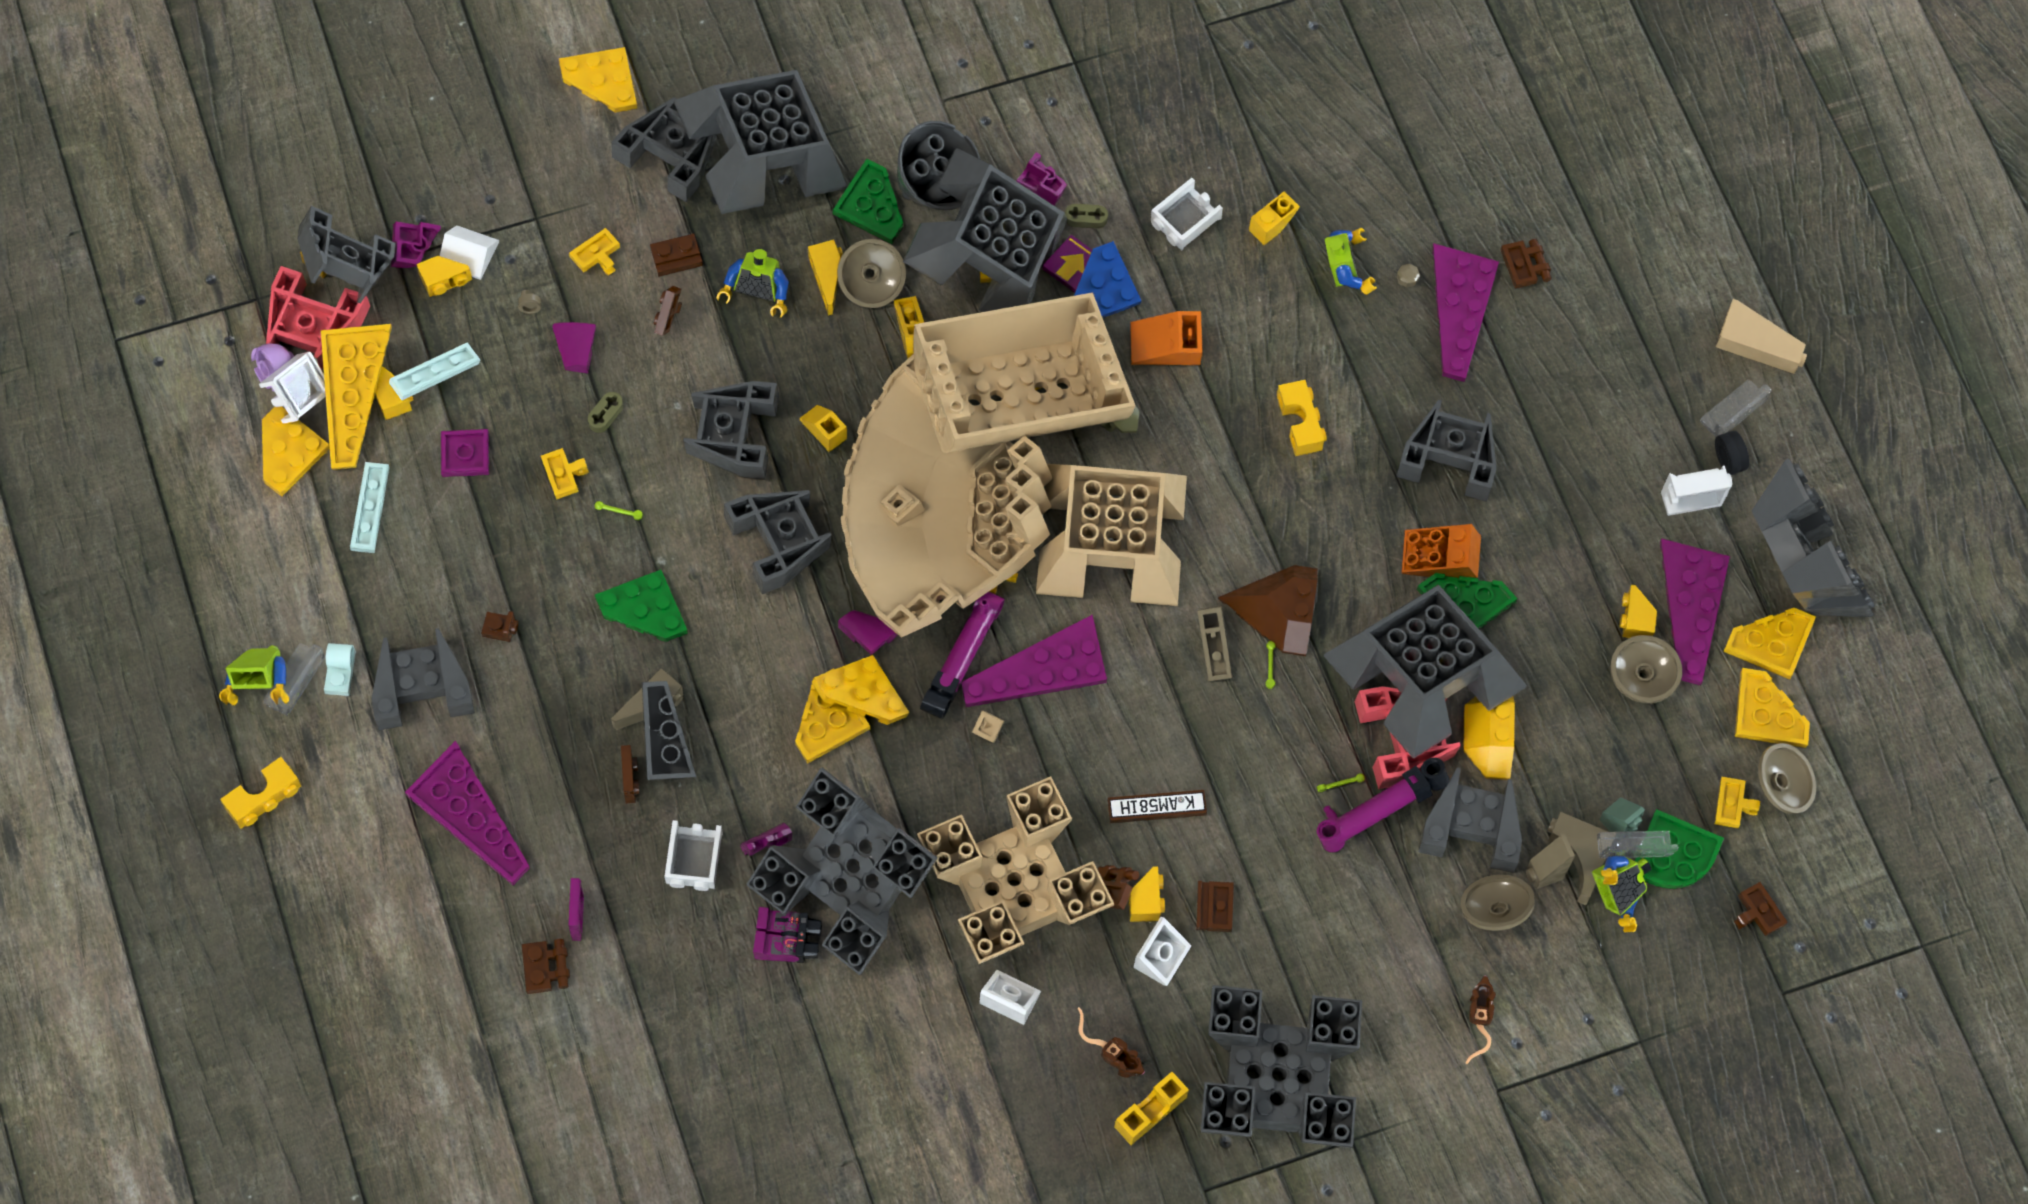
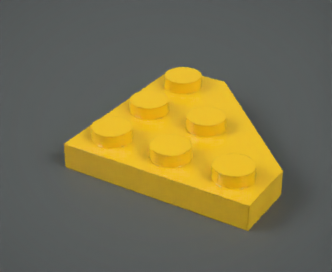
M625 47L559 58L562 79L565 84L578 88L584 95L596 102H602L615 113L637 109Z
M282 406L274 407L262 419L263 480L267 486L281 497L330 449L329 443L300 420L283 424L281 419L288 412Z
M1793 607L1785 610L1783 613L1758 619L1754 623L1745 626L1735 627L1729 636L1723 652L1790 680L1816 616Z
M873 655L816 676L812 680V684L824 702L832 705L833 703L847 707L846 710L864 717L866 714L878 718L880 723L888 725L906 718L909 714L908 709Z
M813 684L810 688V694L795 740V744L807 764L870 730V725L864 716L846 710L847 707L833 703L832 705L824 702Z
M1742 668L1740 671L1735 737L1777 744L1785 743L1806 748L1809 740L1810 722L1804 715H1800L1794 708V703L1782 690L1776 687L1766 671Z

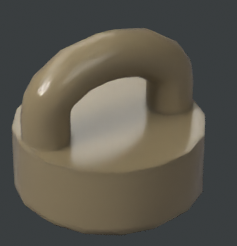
M527 289L523 290L518 299V308L525 314H535L541 309V298Z

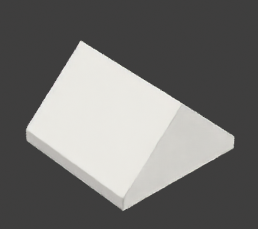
M456 225L445 233L440 256L468 265L471 276L481 280L499 240Z
M1160 917L1137 954L1134 968L1162 985L1167 986L1191 948V945L1164 917Z
M996 970L981 990L980 1004L1024 1025L1041 991Z

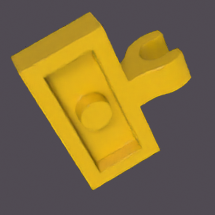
M604 228L569 252V256L583 273L599 263L603 271L609 276L616 270L613 267L614 262L608 256L620 248V243Z
M563 448L541 455L556 500L579 492L573 475L580 476L589 473L584 458L568 464Z
M1721 777L1714 824L1739 829L1742 811L1749 815L1758 814L1760 801L1744 799L1745 780Z

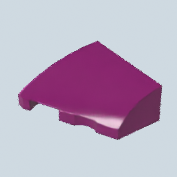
M1036 152L1016 182L1055 206L1066 189L1067 184L1055 174V170L1051 166H1044L1040 161L1041 155Z
M396 221L393 224L392 242L395 243V253L391 261V267H417V264L421 262L425 252L429 249L435 236L440 231L441 226L420 222L419 225Z
M554 323L552 328L565 370L588 374L596 324Z
M857 610L845 614L838 620V628L854 643L858 642L870 655L874 654L886 642L889 644L898 636L878 617Z
M781 823L741 843L740 848L745 856L747 854L752 856L766 847L770 848L772 845L782 846L792 840V831L785 823Z

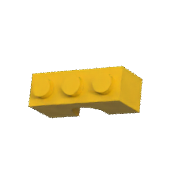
M1306 380L1278 385L1276 396L1282 415L1295 414L1303 420L1301 424L1293 425L1290 429L1289 438L1295 456L1322 451L1327 437L1325 429L1320 428L1318 422L1320 421L1319 410L1313 406L1314 395L1312 388L1307 387Z
M282 757L261 770L267 782L263 792L252 795L247 793L240 785L220 799L224 808L240 829L254 824L260 815L275 809L280 801L284 798L292 797L301 787L299 779Z
M1173 1072L1169 1073L1153 1087L1152 1092L1138 1105L1134 1103L1116 1119L1115 1129L1130 1145H1133L1187 1098L1189 1089Z

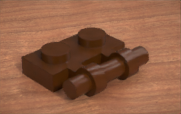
M1537 239L1529 241V248L1525 247L1523 240L1501 246L1500 250L1515 289L1536 284L1538 280L1536 275H1540L1543 282H1548L1552 279L1550 275L1551 268L1544 259L1543 247L1539 245ZM1530 257L1535 258L1537 265H1532Z
M1114 865L1098 867L1097 870L1114 902V906L1110 908L1124 910L1133 889L1127 882L1137 880L1139 872L1132 870L1130 867H1121L1119 869Z
M555 939V949L548 950L547 941L522 944L527 994L552 991V981H558L560 989L569 987L570 970L567 969L566 965L568 950L564 946V939ZM549 960H556L557 970L550 971Z

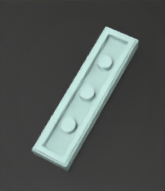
M467 342L390 378L389 384L399 398L404 400L478 365L480 358Z
M365 462L350 544L351 551L375 553L389 474V464Z

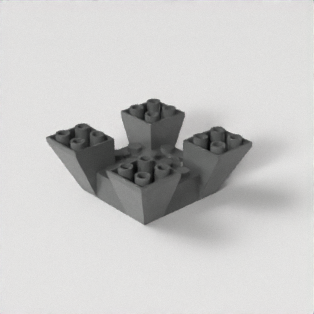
M797 70L713 85L674 101L689 139L722 133L729 149L706 174V179L721 214L764 206L766 171L792 166L805 197L847 189L846 181Z
M956 148L938 187L963 202L955 221L921 223L903 262L940 286L964 262L987 275L992 280L978 309L981 312L1031 304L1035 295L1041 264L1045 256L1048 258L1052 256L1068 219L1063 211L1000 170Z
M1790 458L1786 459L1752 509V513L1793 595L1806 612L1811 615L1874 616L1871 608L1875 607L1866 589H1861L1865 585L1856 569H1851L1848 566L1850 563L1841 547H1835L1829 541L1817 550H1813L1810 543L1833 535L1830 527L1834 526L1825 508H1820L1824 504L1815 488H1810L1807 483L1808 480L1799 464H1793Z
M1439 585L1434 586L1400 607L1394 613L1324 654L1327 661L1353 690L1383 672L1401 692L1383 725L1413 759L1452 734L1445 702L1446 698L1467 686L1486 709L1490 711L1527 686L1501 653Z
M822 767L796 806L799 811L820 826L807 849L770 846L746 885L783 915L811 892L841 915L822 946L857 974L861 975L887 937L889 910L901 891L912 898L938 858L902 829L895 828L872 810L860 796Z
M1212 985L1208 1035L1229 1052L1227 1083H1204L1200 1132L1251 1137L1252 1128L1297 1132L1302 1143L1353 1148L1356 1097L1329 1095L1328 1092L1330 1062L1359 1050L1362 1000L1312 995L1307 1027L1304 1028L1260 1023L1262 990ZM1281 1050L1286 1056L1278 1057L1274 1054V1051ZM1254 1071L1259 1075V1078L1252 1079L1247 1073ZM1280 1074L1284 1080L1276 1081L1272 1075ZM1303 1076L1308 1079L1309 1083L1302 1084L1297 1080V1077ZM1278 1098L1281 1100L1282 1105H1273L1270 1099Z

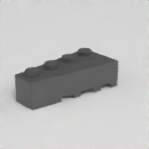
M667 681L641 682L646 779L696 777Z

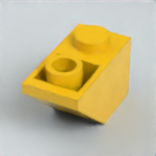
M1282 192L1251 217L1249 231L1263 245H1266L1281 233L1300 206L1286 192Z
M436 256L417 264L419 276L429 297L444 294L447 290L456 286H464L468 281L472 280L468 265L441 256Z
M816 405L799 418L828 452L847 439V426L832 410Z
M1631 585L1628 593L1624 592L1622 598V606L1625 607V614H1621L1619 628H1623L1622 637L1653 636L1655 633L1657 610L1636 585Z
M1152 867L1133 887L1129 896L1130 922L1158 921L1161 913H1165V900L1160 898L1159 889H1163V875H1159L1158 867Z

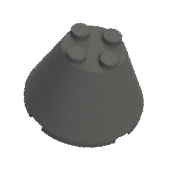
M927 121L915 126L903 138L898 152L897 183L906 200H912L927 207L944 211L957 209L962 206L963 202L939 188L938 184L956 148L980 160L981 158L972 140L955 129L956 126L943 121Z

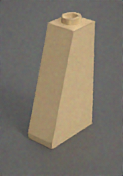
M1732 300L1716 344L1717 348L1795 374L1798 366L1803 367L1807 354L1803 353L1806 344L1738 300Z

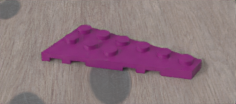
M1433 243L1432 252L1434 255L1442 376L1465 382L1499 261Z
M1661 538L1660 550H1662L1668 612L1672 626L1671 635L1674 642V650L1682 664L1681 680L1701 685L1730 556Z
M1093 615L962 681L961 687L965 706L972 707L1107 683Z
M455 740L405 791V794L514 886L530 869L529 864Z

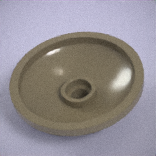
M864 239L852 244L843 253L838 263L837 279L842 292L851 302L866 308H878L889 304L900 294L906 279V267L902 256L891 244L879 239ZM867 269L873 270L872 277L866 276Z
M1640 635L1625 640L1617 647L1611 658L1610 673L1617 689L1629 699L1640 703H1657L1670 697L1678 688L1682 678V664L1676 651L1667 642L1657 637ZM1644 673L1647 678H1642L1639 674Z
M1778 743L1768 747L1761 755L1758 766V777L1763 793L1771 804L1784 813L1798 814L1804 812L1812 805L1816 795L1815 775L1809 761L1802 752L1792 745Z
M1491 875L1481 878L1472 883L1464 891L1461 898V910L1465 919L1478 928L1490 931L1507 930L1521 924L1531 915L1535 907V897L1532 888L1522 879L1510 875Z

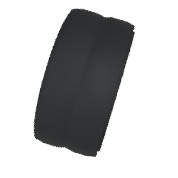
M1730 431L1715 438L1716 455L1721 467L1725 466L1727 474L1734 475L1749 468L1747 447L1737 431Z

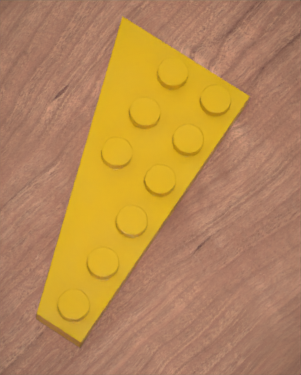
M391 324L321 330L332 470L356 468L392 329Z

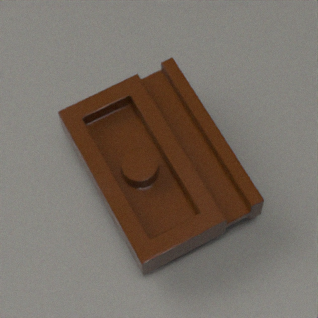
M694 233L650 244L658 277L703 266Z
M631 745L621 746L625 802L626 804L636 803L635 794H640L639 780H634V772L638 771L637 757L632 756Z
M1198 881L1196 930L1232 932L1234 882Z

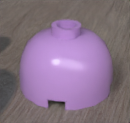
M273 343L256 347L251 354V360H256L258 366L254 368V371L260 382L294 357L291 351H288L280 344ZM294 372L282 380L284 385L291 381L294 377Z

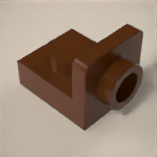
M509 611L508 615L487 612L481 632L482 637L510 642L512 634L516 635L518 629V620L515 619L514 612Z

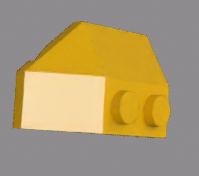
M1513 696L1490 711L1486 709L1477 697H1474L1464 705L1463 751L1486 779L1508 780L1511 777L1515 719Z

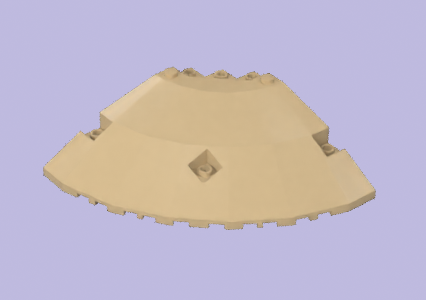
M914 354L890 375L883 386V393L878 400L875 399L871 404L872 409L867 417H863L857 430L858 438L856 444L853 443V453L851 459H848L844 470L845 487H843V516H841L850 569L877 617L901 638L942 619L941 615L954 603L964 609L1020 571L1036 556L1034 550L1050 536L1042 515L1052 507L1044 486L1053 478L1040 447L1025 435L1015 444L1008 441L955 452H942L916 378Z

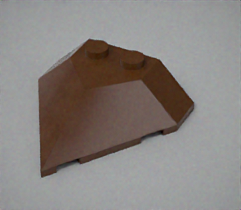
M1293 565L1218 597L1223 604H1227L1236 611V615L1260 635L1273 641L1276 648L1282 653L1306 656L1312 625L1318 568Z

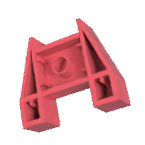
M280 266L271 286L266 344H280L281 341L313 352L319 367L322 369L321 330L361 327L370 308L369 300L366 296L361 304L357 303L358 292L348 288L344 289L336 307L303 297L302 294L307 285L303 274Z
M1389 687L1359 690L1354 702L1360 723L1386 719L1401 692L1397 688ZM1390 733L1395 754L1378 756L1372 767L1378 789L1389 788L1403 780L1402 774L1415 766L1421 771L1423 762L1429 758H1439L1445 762L1455 757L1461 746L1460 742L1447 744L1446 739L1413 759Z

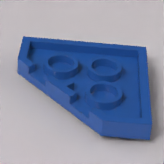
M1114 241L1093 248L1074 294L1076 296L1093 293L1102 318L1140 305L1141 298Z

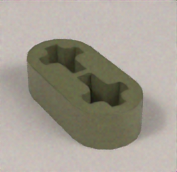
M1071 204L1065 210V215L1068 219L1067 224L1071 227L1102 228L1107 224L1108 211L1103 206ZM1073 212H1076L1078 215L1076 219L1072 216ZM1095 214H1100V220L1095 219Z
M606 393L589 413L588 425L593 432L602 433L606 431L621 413L623 400L618 393ZM616 401L617 406L612 405L609 408L608 402ZM602 417L603 423L598 422L595 424L594 419L599 420Z

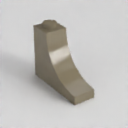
M1560 812L1557 819L1552 818L1547 831L1551 832L1548 841L1553 842L1560 835H1566L1575 854L1573 863L1577 869L1580 881L1577 902L1586 905L1596 884L1592 871L1603 866L1615 834Z

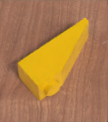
M834 239L808 246V259L828 316L833 315L839 284L837 268L839 260L843 255L841 247H836Z
M916 296L893 300L907 359L914 354L915 324L924 323Z
M382 366L375 396L385 420L412 411L410 402L414 400L412 396L404 400L399 398L389 384L390 378L394 377V375Z

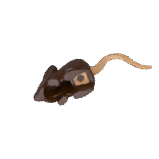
M1483 976L1473 989L1469 1011V1021L1476 1025L1478 1030L1486 1037L1487 1044L1483 1049L1470 1055L1466 1064L1475 1056L1488 1051L1491 1046V1037L1484 1026L1490 1025L1492 1022L1496 993L1487 976Z
M1078 1007L1080 1013L1078 1030L1082 1039L1090 1044L1101 1046L1103 1048L1101 1057L1109 1065L1119 1069V1076L1128 1078L1143 1075L1145 1071L1140 1058L1137 1057L1138 1052L1127 1048V1043L1122 1039L1114 1037L1109 1042L1085 1036L1083 1033L1084 1015L1080 1007Z

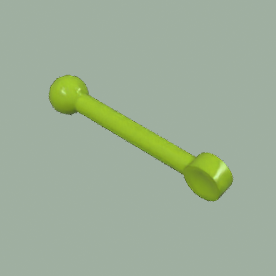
M597 501L594 505L597 510L605 509L633 516L635 520H641L643 517L640 510L633 512L605 505L601 501Z
M1269 641L1266 644L1268 649V680L1265 685L1268 689H1273L1275 687V681L1273 680V649H1275L1276 645L1273 641Z
M1359 773L1356 777L1330 784H1321L1316 788L1318 792H1324L1327 789L1353 782L1362 783L1365 781V776Z

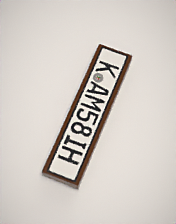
M1204 790L1109 797L1107 800L1110 823L1204 816L1207 814Z

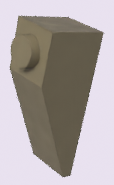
M1222 605L1198 608L1197 612L1208 681L1232 678Z
M660 669L648 682L667 681L674 705L677 707L683 699V687L663 669ZM642 688L611 718L615 730L643 721Z
M1565 834L1560 835L1530 860L1526 869V875L1529 882L1534 883L1536 889L1564 879L1575 857Z

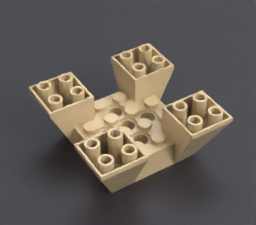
M1047 464L1053 478L1045 485V492L1052 506L1049 509L1067 510L1066 527L1062 533L1040 548L1036 594L1083 598L1086 565L1133 569L1130 602L1178 606L1181 561L1161 539L1162 518L1184 520L1187 476L1158 472ZM1112 495H1118L1119 498H1114ZM1091 514V515H1094L1095 517L1090 518V517H1087L1086 515ZM1114 516V517H1117L1118 519L1113 520V519H1111V518H1109V517ZM1136 518H1137V519H1141L1142 521L1137 522V521H1134L1133 519H1136ZM1109 538H1114V539H1116L1117 541H1110V540H1108V539H1109Z
M1051 776L1008 794L1006 797L1013 828L981 842L975 843L962 814L917 833L921 845L938 858L932 867L937 878L958 885L967 901L972 914L958 919V922L978 964L1024 945L1021 938L1022 935L1052 922L1059 921L1071 925L1114 906V902L1093 861L1065 872L1051 844L1072 820ZM1000 859H1006L1010 863L1002 865L998 861ZM1035 870L1040 871L1042 875L1033 876L1031 872ZM1011 880H1016L1020 884L1017 886H1012L1008 882ZM995 890L997 894L990 896L986 891ZM1022 901H1026L1030 904V906L1021 907L1019 903Z

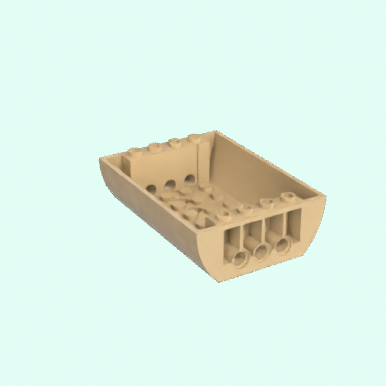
M1093 293L919 323L914 326L913 348L916 378L941 450L944 453L1019 440L1024 435L1029 438L1125 420L1134 411V400ZM1065 383L1068 385V388L1061 389L1057 384ZM1042 387L1046 392L1039 393L1035 388ZM998 395L1002 400L994 401L991 399V396ZM971 399H975L979 401L980 404L974 406L970 404L968 401Z

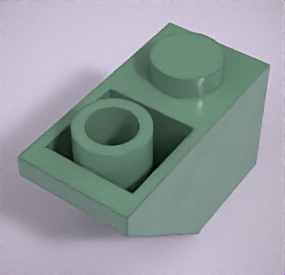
M1620 797L1603 811L1599 820L1620 841L1624 836L1630 838L1639 829L1637 826L1643 821L1641 817L1645 809Z

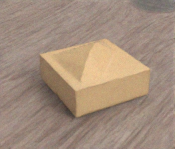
M983 710L972 733L995 743L1005 721Z

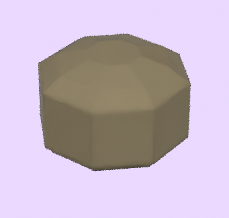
M1406 264L1400 267L1396 277L1400 285L1408 288L1416 285L1420 273L1414 265Z

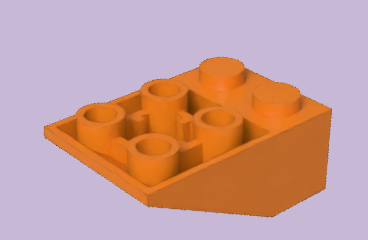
M1176 311L1130 322L1131 365H1200L1202 357L1201 311Z
M1472 524L1405 530L1402 574L1430 577L1435 573H1441L1449 577L1459 578V576L1478 578L1481 535Z

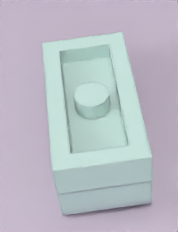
M328 643L326 650L327 674L324 686L325 694L349 696L356 654L353 645Z

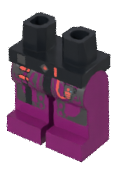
M759 907L753 948L755 960L797 961V963H804L805 959L818 958L819 943L807 942L808 935L821 936L822 921L809 918L808 913L787 912L783 915L780 911Z

